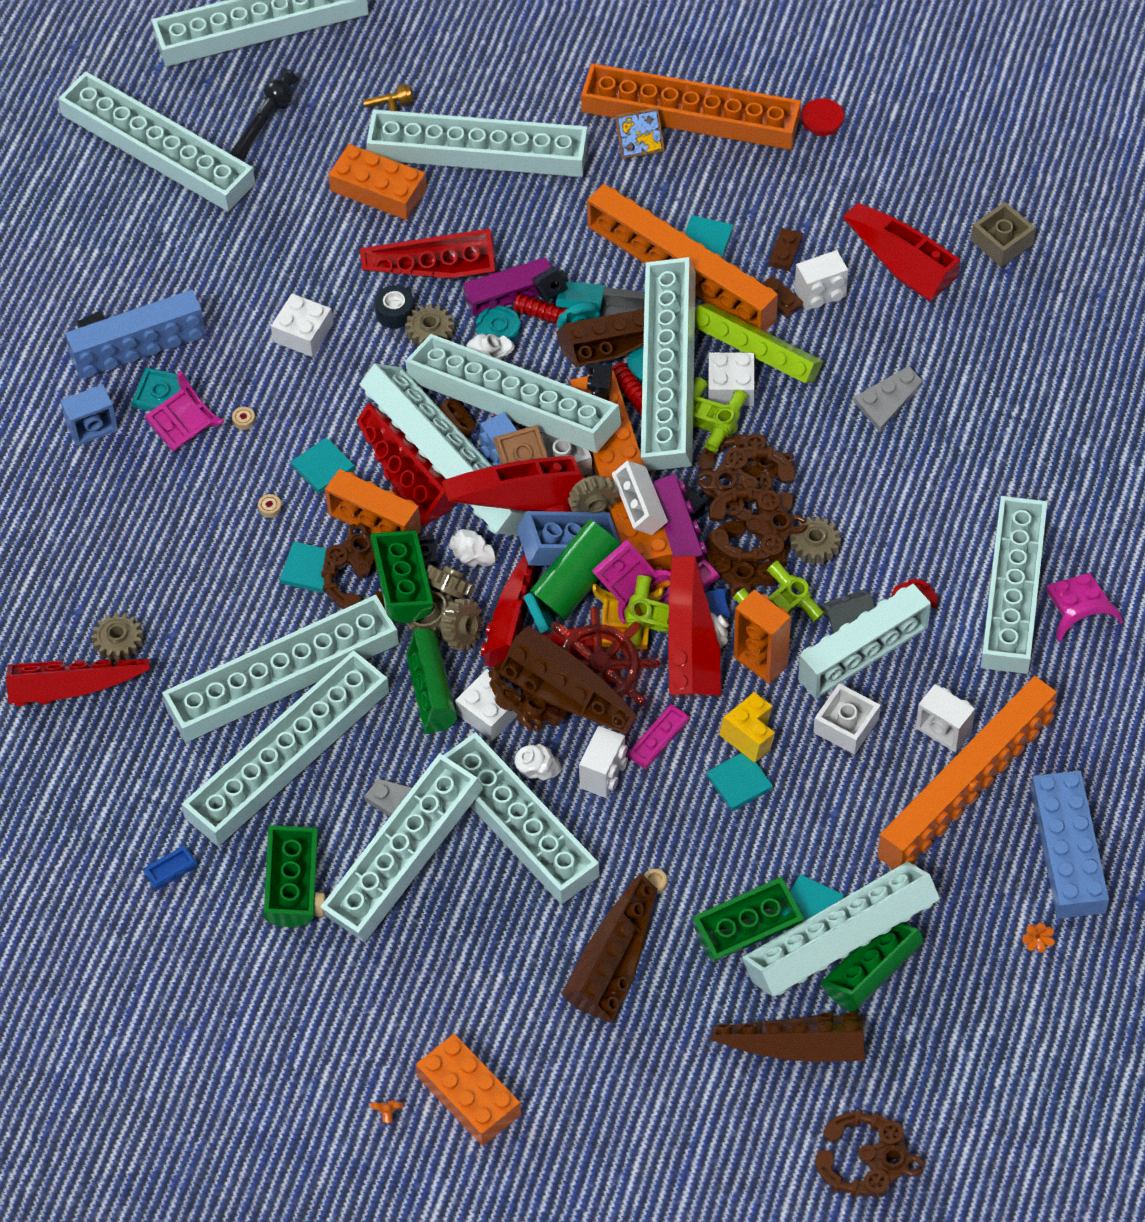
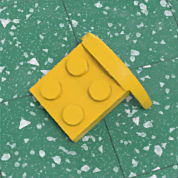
M593 584L592 590L594 595L603 603L600 647L647 650L649 629L642 627L639 647L624 645L628 625L626 623L623 624L619 619V601L611 592L603 590L597 584ZM658 588L656 591L648 594V598L658 602L662 596L663 589ZM634 606L635 614L642 616L641 609Z

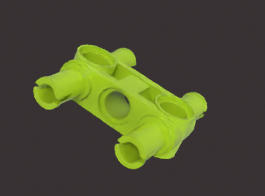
M696 377L694 379L693 426L712 432L704 445L709 451L717 452L724 438L737 431L740 409L748 397L745 392L737 389L727 405L701 398L708 384L704 379Z
M778 560L767 569L780 584V588L768 597L773 604L779 608H784L788 613L796 607H801L813 622L817 621L825 613L811 598V592L808 590V584L804 579L790 575ZM742 588L735 594L733 599L740 604L749 593L745 588ZM791 588L799 590L800 595L794 594Z
M637 576L634 595L630 597L629 604L625 609V621L628 625L624 641L626 646L639 647L642 627L668 634L669 605L648 598L652 578L648 576ZM634 606L641 609L642 616L635 614Z

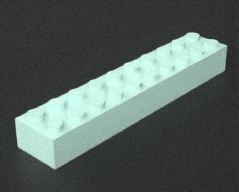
M225 0L152 19L157 45L164 65L167 67L368 15L367 0Z
M86 71L58 98L61 114L64 117L228 212L255 185L252 166Z
M373 110L366 144L367 151L396 162L583 177L588 136L587 127Z
M689 257L646 262L641 459L647 471L692 466L696 271Z
M430 334L405 361L407 374L418 385L496 415L504 412L511 421L527 427L537 425L542 433L597 453L621 426L619 405L433 334Z
M374 363L360 383L365 390L366 396L374 400L379 405V410L392 419V424L406 434L405 438L417 446L420 455L433 464L432 467L435 471L448 479L492 466L401 367ZM471 505L475 515L483 519L488 524V529L494 534L518 535L516 529L526 511Z
M377 595L371 596L162 692L165 707L185 743L320 681L353 650L366 660L398 645L397 629L392 620L387 616L386 610Z
M353 650L182 803L185 819L219 847L389 693L387 677Z

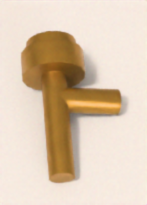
M406 84L397 85V92L363 99L365 108L388 103L389 111H397L396 101H399L401 106L410 105V102H414L411 85Z

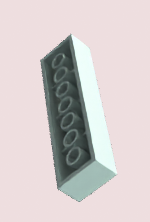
M1001 496L981 668L1028 674L1047 501Z
M476 732L444 754L445 757L479 779L483 790L470 807L561 905L599 877V862Z
M439 753L321 905L325 915L365 943L483 790L479 779Z
M907 861L742 957V960L755 985L772 997L781 995L787 991V988L807 980L811 974L826 969L835 960L845 958L854 949L869 944L871 939L880 934L888 933L895 925L910 920L912 915L921 910L929 909L940 898L930 874Z

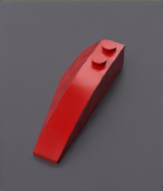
M490 228L360 248L363 271L449 279L496 272L494 235Z
M368 403L356 421L368 444L372 445L375 451L374 456L377 462L381 463L386 480H390L394 488L392 492L398 497L411 500L419 506L420 524L422 527L451 511L456 503L449 502L442 485V481L446 478L433 469V464L420 455L417 446L405 438L406 434L401 429L395 427L390 418L372 403Z
M525 554L510 575L501 593L492 623H487L486 636H488L487 642L482 643L481 656H484L485 666L495 667L498 663L504 661L514 638L522 632L528 609L524 596L531 593L530 590L533 588L538 567L528 565Z
M677 556L671 559L668 657L669 695L674 698L722 696L721 648L716 636L696 556Z
M120 659L117 661V664H112L109 660H98L93 665H88L85 660H75V663L70 665H63V660L8 664L6 673L8 704L14 703L15 706H25L29 704L28 702L50 704L52 700L71 698L103 690L150 670V659Z

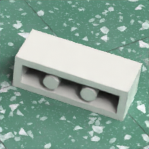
M627 460L612 473L633 529L653 535L668 522L645 466Z

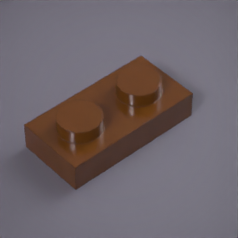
M781 228L769 260V267L790 272L803 239L802 232Z
M773 275L762 283L764 286L772 288L778 294L777 311L786 319L803 307V301Z

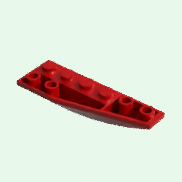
M859 203L854 205L843 216L847 224L894 277L929 302L959 276L961 259L900 220Z
M574 455L510 462L467 472L443 480L442 485L449 502L519 511H544L556 505L570 506L568 502L569 492L581 480V472Z

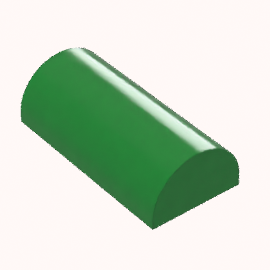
M589 519L530 592L565 621L593 588V584L598 582L599 578L592 570L618 548L621 543L605 529Z
M417 530L371 533L370 541L387 616L391 620L400 623L414 622L424 618L431 612L433 600Z
M414 629L406 652V659L425 735L450 728L456 722L457 715L438 636L429 629Z
M268 825L264 918L273 925L300 927L310 923L313 919L317 828Z
M782 877L693 916V925L706 955L713 963L804 921ZM787 908L790 913L784 916L780 914V909Z
M899 923L892 927L888 933L880 934L871 939L869 944L854 949L821 982L822 987L839 1006L851 1012L856 1011L923 945V937L919 929Z

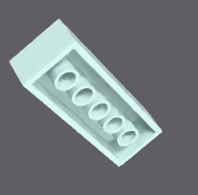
M914 584L907 588L899 589L893 597L880 601L869 612L861 613L853 622L845 623L834 634L823 637L820 643L804 649L799 659L798 680L817 699L839 683L844 682L927 629L931 606L930 601Z

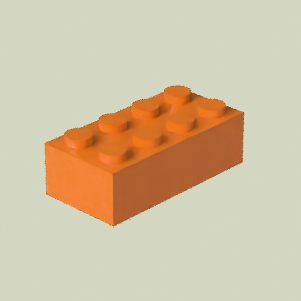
M351 144L347 145L328 174L330 191L405 220L409 218L427 190L425 172Z
M339 469L325 488L328 515L349 525L355 524L356 528L361 523L367 528L370 535L371 533L417 530L418 535L421 533L419 506L411 500L398 497L392 491H386L377 487L371 481L366 482L358 478L352 472H345Z
M753 590L735 608L734 658L765 682L771 684L788 667L791 616L784 608L777 607L766 595L760 594L756 590Z
M452 1034L415 1064L417 1077L482 1146L521 1116L520 1102L455 1034Z

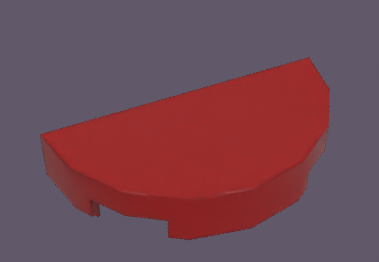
M909 579L908 582L895 586L891 597L899 589L907 588L914 584L930 601V607L937 609L938 596L931 588V585L925 581Z

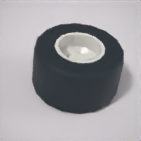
M391 285L381 289L375 296L374 307L377 320L388 328L404 327L405 323H407V316H412V310H415L412 293L400 285Z

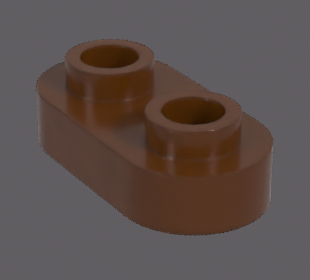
M445 399L440 410L465 437L470 436L475 428L473 419L460 402L454 399Z

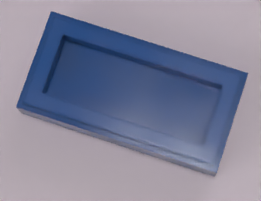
M184 845L143 868V873L156 891L197 868L198 865Z

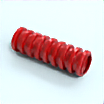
M522 293L516 297L514 302V311L516 313L520 311L522 315L527 314L529 317L533 315L535 319L540 318L541 321L546 320L547 323L553 322L554 325H557L560 315L569 309L556 307L554 303L551 305L549 302L544 303L541 299L537 301L535 297L531 299L529 295L524 296Z
M624 362L617 363L612 367V371L614 370L618 386L642 417V384L638 382V379Z

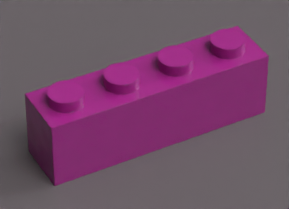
M547 258L536 259L520 266H513L510 269L494 272L488 276L463 283L464 298L472 316L481 314L487 308L492 309L496 308V306L505 307L514 304L516 297L520 293L524 294V296L529 295L531 298L540 296L531 279L551 268ZM556 281L551 283V287L556 284Z
M672 474L653 481V486L668 520L664 525V529L673 556H696L697 563L702 559L706 560L705 554H708V550L704 540H699L698 534L701 533L697 520L693 521L691 514L694 513L691 501H686L684 494L687 493V489L683 479L679 481L676 474Z

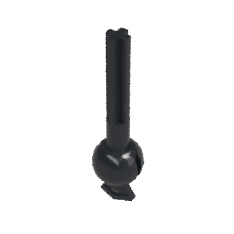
M283 67L281 69V79H274L266 84L263 91L265 102L229 154L241 160L274 110L285 107L290 103L293 97L291 85L300 81L294 72Z

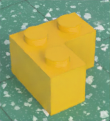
M755 692L723 717L719 735L756 763L771 750L775 732L766 725L769 721L772 705Z

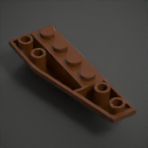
M644 308L565 323L556 332L562 353L575 367L616 360L644 346Z
M527 626L514 638L498 673L539 700L623 734L628 733L636 714L590 668L530 626Z
M639 874L600 924L561 993L576 1009L607 1022H613L633 983L657 893V888L643 874Z
M847 1012L843 1015L820 1013L818 1016L732 1025L722 1023L713 1026L711 1031L712 1041L761 1056L808 1062L865 1061L864 1015H858L855 1012Z

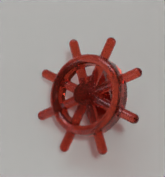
M593 606L590 609L591 625L583 626L573 633H570L559 622L552 623V629L565 640L562 645L564 650L570 653L574 648L586 658L578 660L590 668L608 685L613 682L617 686L613 690L621 698L627 694L638 705L644 706L646 704V698L634 689L633 686L638 677L639 668H658L660 661L658 659H639L638 651L630 640L640 629L641 625L639 622H633L622 632L614 627L601 624L600 610L597 606ZM592 638L593 651L581 641ZM602 639L613 642L607 649L604 646L602 647ZM621 649L627 659H618L614 655ZM623 668H628V675L624 680L620 674Z

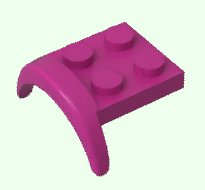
M182 371L177 374L180 391L145 415V420L172 452L178 450L209 426L218 427L224 422L223 418L221 419L214 415L203 404Z
M625 540L592 570L619 601L618 616L623 624L626 623L625 609L629 604L630 597L634 595L637 576L644 575L652 578L651 587L658 582L670 580L671 573L666 570H654L628 540Z
M1091 573L1046 585L1047 594L1063 616L1056 631L1057 641H1062L1063 636L1073 624L1093 614H1110L1115 616L1120 624L1123 623L1121 614L1105 596Z

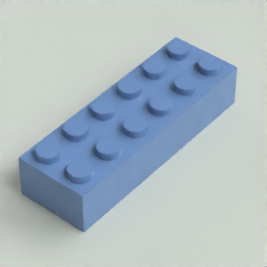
M192 289L66 332L65 335L73 365L79 379H83L129 362H135L140 358L155 355L166 349L178 347L192 340H198L206 336L202 309Z
M1081 771L1033 776L1030 792L1057 919L1105 914L1109 897Z

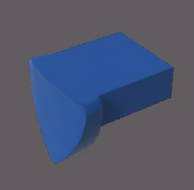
M725 589L705 590L710 613H714L717 617L720 614L724 618L730 617L724 595L726 594Z

